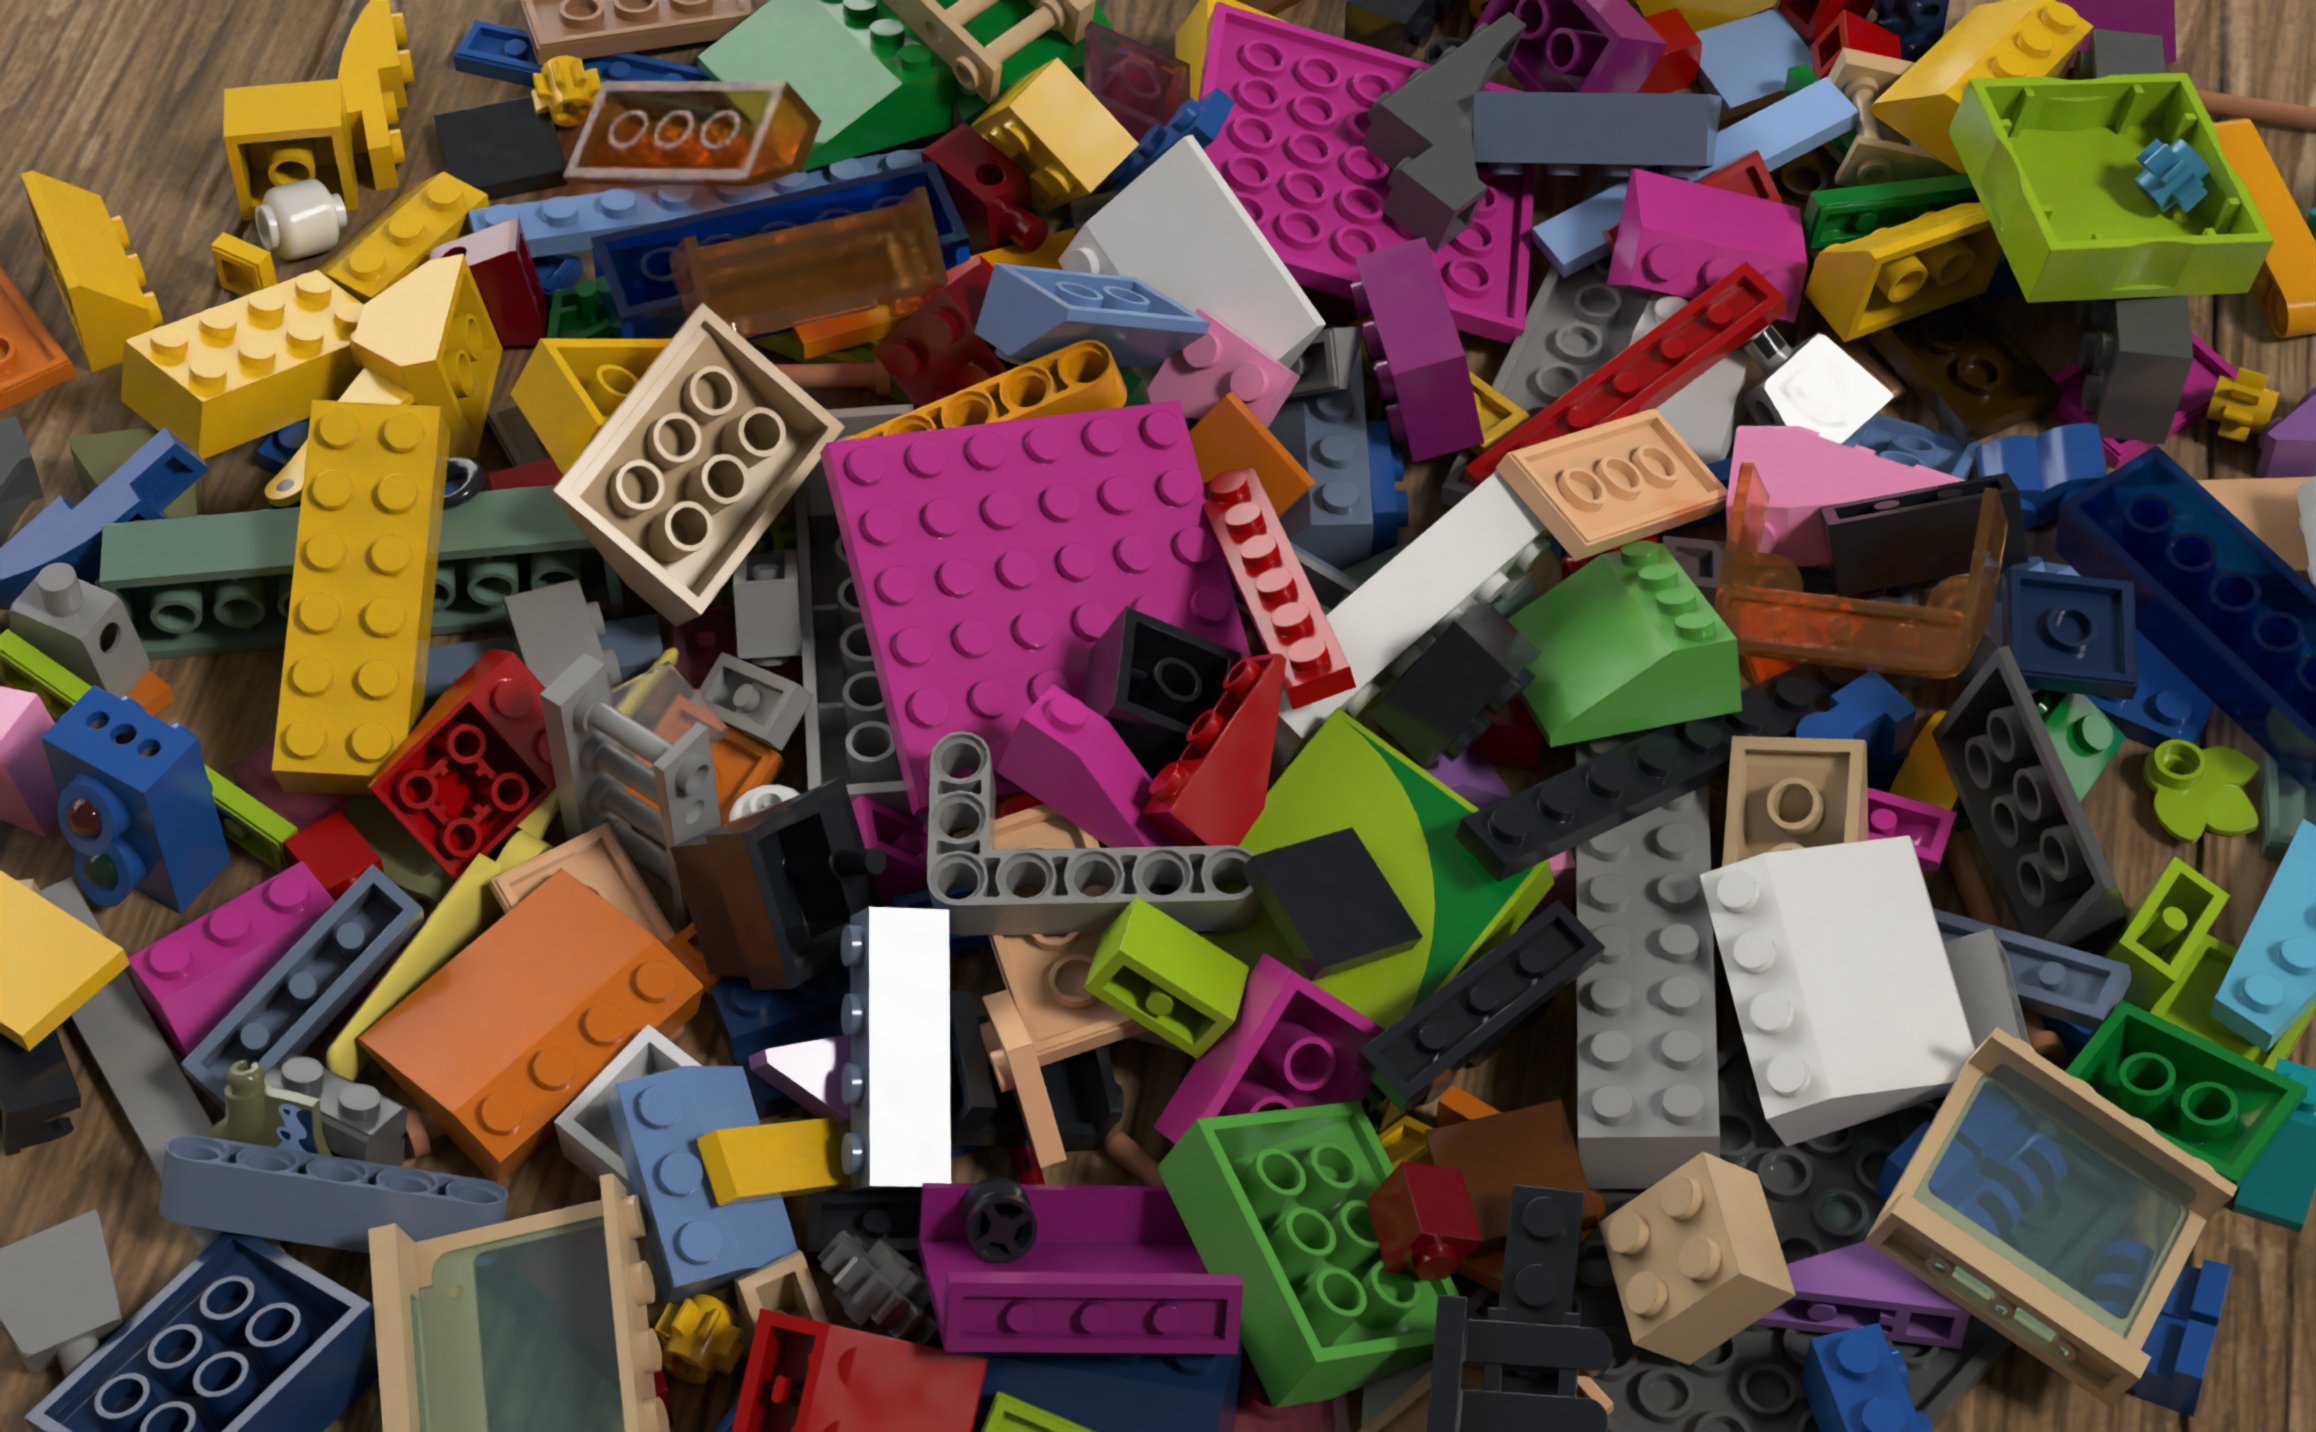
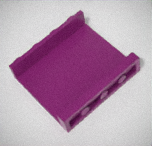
M922 1183L918 1252L945 1352L1238 1354L1243 1283L1239 1274H1208L1166 1186L1019 1184L1028 1195L1037 1221V1238L1031 1250L1020 1259L1010 1263H991L980 1258L972 1250L961 1217L962 1201L967 1191L975 1184ZM997 1209V1211L999 1212V1214H1007V1215H1008V1213H1009V1212L1006 1211V1210H998V1209Z

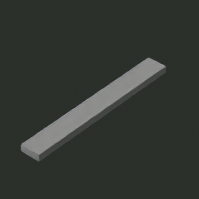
M71 877L40 890V896L104 936ZM123 970L69 1018L162 1183L166 1143L171 1139L181 1136L207 1137L208 1130L213 1125ZM186 1226L200 1253L224 1232ZM258 1237L285 1253L277 1239Z

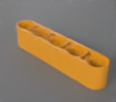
M2248 118L2214 122L2213 124L2217 130L2224 156L2237 175L2243 180L2274 240L2250 289L2277 338L2285 339L2316 334V241L2252 121Z
M1084 340L844 440L1119 408L1125 405L1127 389L1108 347L1099 341Z

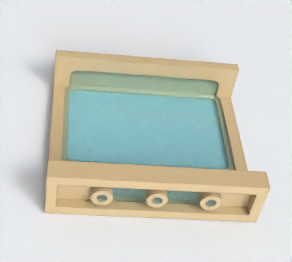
M1996 1027L1967 1059L1864 1242L2109 1406L2140 1380L2151 1359V1356L2141 1349L2205 1223L2234 1196L2238 1187L2216 1173L2207 1162L2192 1157L2156 1133L2147 1122L2132 1117L2096 1093L2085 1081L2070 1076L2037 1054L2025 1041L2014 1038Z
M611 1173L599 1176L601 1200L418 1242L412 1240L396 1223L368 1229L383 1432H670L664 1402L659 1396L656 1397L654 1372L661 1371L662 1352L656 1332L653 1328H649L647 1304L654 1303L655 1286L650 1267L646 1261H642L640 1238L648 1234V1219L641 1197L638 1194L632 1195L623 1183Z

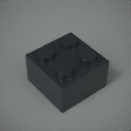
M1485 599L1455 619L1369 715L1424 768L1427 769L1443 755L1452 763L1465 749H1470L1494 723L1486 713L1489 711L1495 717L1507 704L1510 705L1536 678V675L1528 667L1542 652Z
M1126 606L1090 650L1084 705L1110 722L1150 778L1154 780L1165 766L1176 762L1190 743L1187 741L1186 735L1195 720L1205 711L1213 709L1226 691L1223 688V681L1229 671L1241 660V653Z

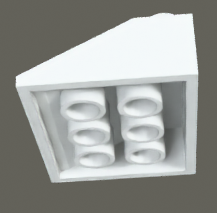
M1193 135L1184 136L1091 217L1082 226L1058 259L1064 270L1135 277L1195 313L1197 308L1206 310L1289 369L1326 325L1323 318ZM1164 361L1153 368H1131L1137 376L1144 378L1146 388H1148ZM1185 418L1188 431L1199 422V420Z
M1910 835L1762 853L1700 874L1765 1119L1786 1147L1948 1095L1967 1059L1975 1051V1047Z

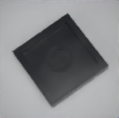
M532 96L434 115L436 131L448 174L488 194L489 200L570 183L568 169L550 111L537 114Z
M1353 827L1251 856L1241 869L1311 981L1412 950L1423 937Z

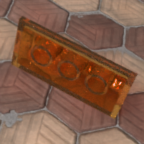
M603 81L563 178L571 184L756 186L803 170L822 121L787 81Z

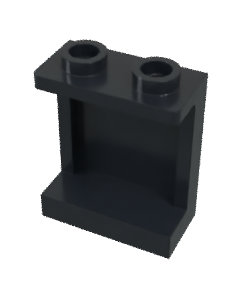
M950 990L951 1144L1032 1148L1012 1090L1001 1092L993 1066L987 1060L979 1025L989 1022L988 1017L977 1016L972 991ZM1110 1044L1040 1067L1064 1149L1097 1150L1122 1117L1124 1094L1121 1086L1115 1081L1109 1057Z

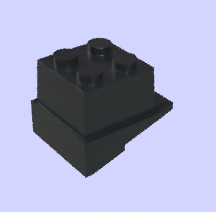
M843 776L835 777L814 789L784 802L768 805L670 848L709 975L749 977L752 990L792 989L839 962L838 958L841 957L842 932L845 925H850V916L867 907H883L873 875L881 874L887 864L886 856L881 849L865 848Z

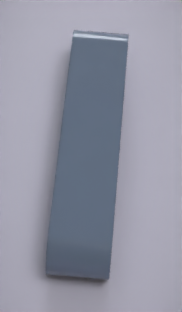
M181 1136L171 1139L166 1143L159 1214L172 1223L370 1254L368 1229L396 1223L412 1240L418 1242L497 1224L506 1220L509 1195L502 1185L479 1178L204 1136ZM501 1252L481 1257L477 1263V1269L496 1265L500 1261Z

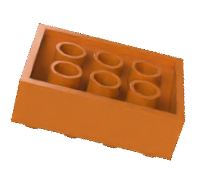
M560 868L359 1036L358 1043L417 1105L440 1126L442 1131L490 1181L501 1184L557 1135L554 1121L648 1024L668 1039L698 1013L704 985L658 938L564 869Z

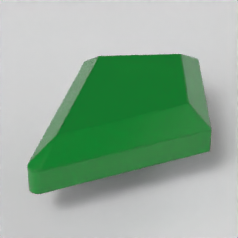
M611 278L596 282L582 280L574 287L553 291L547 338L604 339L624 329V317Z

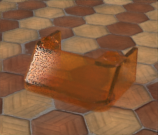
M926 186L914 188L894 206L705 247H698L696 235L682 239L668 257L674 283L687 319L698 305L704 303L745 340L747 337L888 307L890 316L912 313L925 303V297L935 294L949 283Z
M1741 462L1713 608L1737 638L1738 655L1931 679L1950 678L1959 674L1967 667L1993 616L2009 523L1997 489L1984 488L1969 576H1953L1941 581L1932 590L1928 598L1927 607L1803 593L1802 576L1797 566L1790 559L1777 554L1760 552L1770 496L1754 463Z

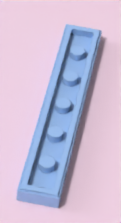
M1825 77L1718 132L1713 166H1698V178H1673L1694 182L1753 150L1759 151L1768 172L1855 128L1860 121V111L1828 77ZM1654 165L1644 171L1662 175L1663 165ZM1629 178L1532 228L1533 242L1564 278L1612 254L1601 231L1620 222Z

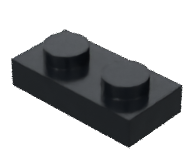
M922 1190L837 1191L808 1194L806 1238L808 1266H821L823 1264L818 1259V1256L835 1236L843 1230L847 1231L852 1237L855 1235L859 1237L870 1249L881 1239L907 1260L914 1262L916 1265H922L918 1252Z

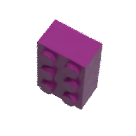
M1490 0L1473 28V31H1475L1483 23L1490 26L1508 12L1527 25L1507 69L1528 92L1638 93L1668 45L1626 0Z
M1423 237L1355 256L1361 281L1351 283L1350 288L1359 319L1368 316L1370 318V321L1362 323V338L1369 362L1381 359V361L1375 362V366H1373L1381 400L1384 402L1393 399L1395 403L1385 406L1394 441L1406 439L1413 463L1483 444L1484 439L1466 356L1426 238Z

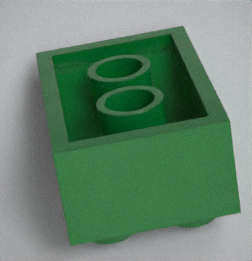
M2124 1000L2119 1002L2065 1071L2070 1076L2088 1083L2096 1093L2132 1117L2147 1122L2156 1133L2192 1157L2207 1162L2216 1173L2237 1187L2241 1185L2307 1096L2308 1088ZM2052 1127L2054 1138L2049 1139L2050 1142L2108 1171L2119 1172Z

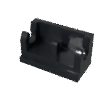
M53 1030L30 1051H27L0 1033V1140L6 1156L20 1153L21 1148L53 1141L68 1135L74 1130L69 1117H61L50 1122H43L49 1116L62 1115L81 1107V1094L56 1030Z

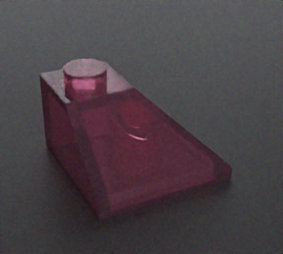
M1090 21L1085 28L1084 86L1138 143L1155 124L1159 123L1161 126L1166 127L1180 106L1190 99V64L1093 21Z

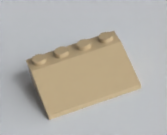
M701 303L550 494L626 585L674 626L678 627L702 615L821 459L820 452L826 443L834 442L845 426L704 303Z

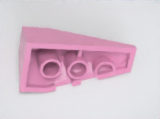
M1738 426L1735 434L1726 501L1729 566L1802 567L1827 565L1829 563L1820 507L1965 480L1918 464L1911 467L1875 455V450L1857 444L1854 448L1819 437L1820 432L1801 426Z

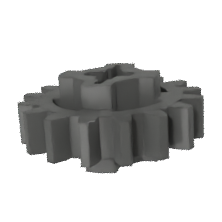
M845 1230L839 1232L821 1252L818 1259L823 1263L821 1265L822 1269L834 1278L833 1282L838 1286L832 1294L844 1306L845 1309L843 1311L860 1328H864L870 1333L942 1349L943 1342L924 1271L881 1239L870 1249L856 1235L852 1237Z

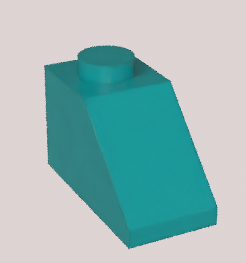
M2278 1058L2274 1071L2308 1087L2307 1096L2239 1186L2232 1211L2301 1233L2316 1186V1069Z

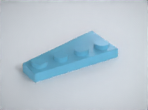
M2304 818L2237 951L2209 1012L2210 1017L2264 1052H2267L2316 1002V826Z

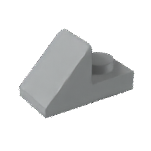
M721 652L691 705L778 753L779 750L782 751L789 737L798 727L801 717L814 695L796 682Z

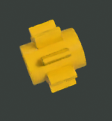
M568 55L554 57L542 66L541 73H534L532 75L535 89L531 91L535 111L537 114L550 111L554 124L565 127L580 125L592 116L593 109L601 108L599 93L603 89L598 70L593 68L584 71L581 58Z
M2239 367L2236 379L2220 375L2206 417L2221 423L2218 436L2247 444L2250 432L2262 435L2265 428L2272 421L2280 392L2265 388L2269 378L2268 375Z
M696 1294L691 1299L686 1298L681 1308L675 1304L668 1303L654 1328L656 1335L660 1337L662 1366L675 1377L693 1384H702L707 1379H713L717 1370L723 1374L730 1375L745 1348L738 1341L743 1331L741 1328L736 1327L739 1322L736 1312L723 1301L705 1294Z

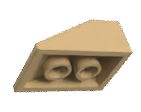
M1732 736L1722 867L1762 853L1868 840L1867 742L1865 740Z

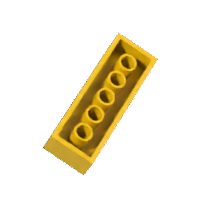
M312 400L271 770L284 792L375 796L367 786L422 720L451 434L441 406Z

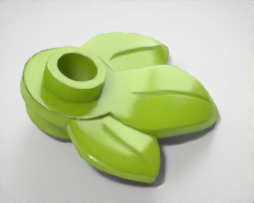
M2181 739L2165 741L2148 754L2143 767V776L2149 788L2156 793L2153 812L2162 827L2176 839L2188 844H2194L2201 837L2205 828L2218 835L2239 836L2253 832L2258 827L2259 821L2254 806L2241 789V786L2247 784L2255 777L2260 767L2248 756L2225 746H2213L2201 750L2195 744Z

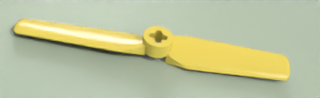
M671 647L658 657L616 710L631 719L636 717L673 671L678 661L679 652L677 648ZM557 787L511 831L505 847L496 862L481 853L477 854L329 1045L325 1059L328 1070L354 1082L373 1060V1057L358 1043V1037L471 944L501 909L500 904L490 889L491 879L553 849V846L543 841L542 838L555 816L561 810Z

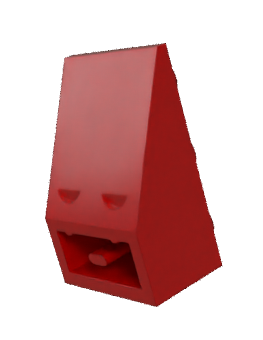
M490 648L441 695L367 786L454 882L459 879L478 853L486 856L556 788L540 694L546 688L513 651Z
M760 1308L732 1432H973L989 1359L958 1352H945L944 1349Z

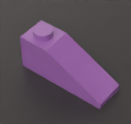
M1863 1241L1786 1264L1796 1296L1752 1324L1833 1334L1880 1323L1885 1338L1888 1341L1961 1349L1971 1313Z

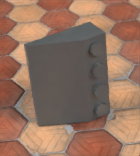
M2009 645L1997 648L1932 731V736L2019 933L2084 952L2103 947L2127 923L2122 895Z

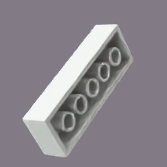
M1497 470L1326 615L1349 663L1356 687L1295 710L1292 709L1282 687L1267 791L1272 788L1337 707L1363 725L1366 721L1363 714L1374 703L1379 704L1455 619L1485 599L1491 603L1499 594L1505 600L1510 599L1530 579L1532 572L1529 569L1551 547V544L1545 539L1549 530Z

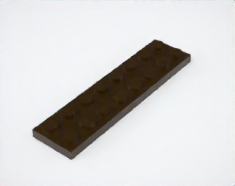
M1783 90L1721 111L1718 132L1788 97V95ZM1831 141L1769 172L1783 201L1782 204L1799 207L1801 221L1811 192L1847 188V186L1837 185L1835 182V175L1845 156ZM1827 247L1806 249L1807 273L1809 275L1812 273L1814 261L1818 253ZM1975 296L1864 335L1963 446L2056 409L2057 403L2060 402L2063 395L2061 388Z

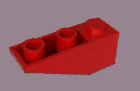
M1282 654L1245 657L1240 660L1225 677L1223 688L1226 691L1216 706L1200 715L1188 730L1186 739L1190 743L1179 759L1165 766L1151 783L1149 792L1153 796L1140 814L1177 846H1239L1264 810L1287 661Z

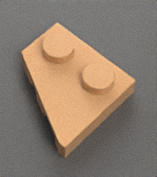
M1006 989L982 997L989 1022L980 1024L979 1027L987 1060L993 1066L1001 1092L1012 1090L1040 1169L1067 1160L1033 1042L1009 990Z

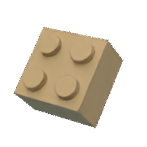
M1704 1151L1599 1222L1633 1345L1690 1365L1796 1296L1758 1174Z

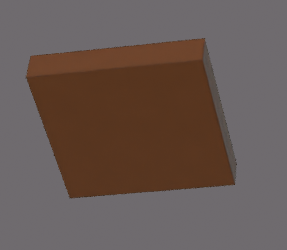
M1561 1099L1425 1131L1426 1143L1432 1164L1434 1166L1461 1169L1482 1239L1466 1258L1506 1248L1513 1184L1585 1192L1582 1231L1598 1228L1597 1213Z

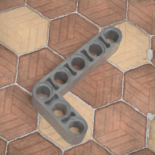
M959 731L949 733L939 739L933 747L930 757L927 882L932 908L949 909L950 934L985 936L1069 934L1070 932H1079V934L1103 933L1136 896L1193 932L1245 929L1255 923L1261 915L1263 904L1241 870L1254 854L1239 846L995 850L996 787L988 745L981 737L974 733ZM962 769L976 771L973 775L962 779L950 776ZM960 828L975 830L973 834L965 838L958 839L948 836L951 832ZM1232 882L1240 883L1247 887L1242 892L1236 894H1227L1218 890L1222 885ZM1161 884H1171L1179 888L1168 895H1156L1150 892L1152 888ZM1095 885L1110 888L1109 892L1096 897L1087 896L1082 893L1083 890ZM1032 886L1042 889L1041 893L1034 897L1022 898L1014 895L1016 891L1024 887ZM969 888L974 890L966 898L952 899L947 897V894L954 889Z

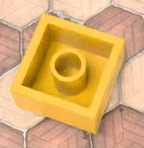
M341 79L224 89L223 138L243 221L255 220L256 206L262 205L264 195L268 189L307 179H317L326 186L330 194H339L346 211L358 210V162Z

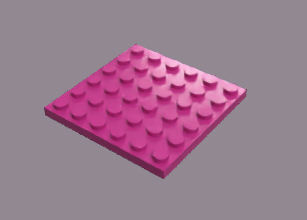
M1216 2L1209 22L1198 101L1218 87L1235 104L1215 140L1203 150L1298 285L1353 300L1350 284L1361 281L1355 256L1418 239L1382 211L1392 189L1387 182L1393 169L1362 146L1371 122L1367 119L1368 113L1383 93L1389 91L1394 94L1404 86L1408 78L1417 69L1422 68L1426 71L1433 65ZM1489 82L1482 90L1524 92L1493 82ZM1475 162L1479 180L1486 184L1488 188L1469 228L1439 251L1434 252L1431 248L1429 250L1456 329L1512 345L1516 336L1522 337L1525 331L1536 163H1523V175L1488 174V162Z
M1180 400L827 442L820 452L913 816L929 814L930 757L932 749L939 739L949 733L959 731L974 733L981 737L988 745L996 787V799L1026 792L996 772L1021 717L1052 684L1084 704L1090 650L1126 606L1241 653V660L1245 657H1251L1225 560L1202 506L1208 499ZM962 769L950 776L962 779L973 775L976 771Z

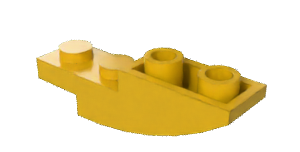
M370 0L362 10L345 44L338 71V79H341L355 152L356 154L369 152L376 191L399 187L395 164L406 163L400 128L389 130V126L399 124L397 109L408 107L404 84L415 83L409 49L398 51V47L408 45L403 12L391 14L389 0Z

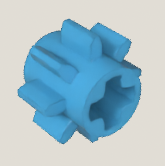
M2181 138L2170 147L2156 139L2135 158L2141 165L2140 168L2143 172L2133 180L2145 197L2163 213L2173 205L2177 208L2181 207L2187 213L2208 194L2202 186L2204 183L2201 179L2210 172V169L2195 150Z

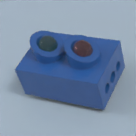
M93 685L41 737L60 795L57 803L58 822L68 843L76 850L74 855L76 877L86 896L97 905L107 908L118 906L135 889L181 914L231 862L223 834L224 826L219 819L212 795L213 787L207 777L201 756V744L196 736L183 725L178 723L169 725L148 714L134 699L128 696H120L118 698Z

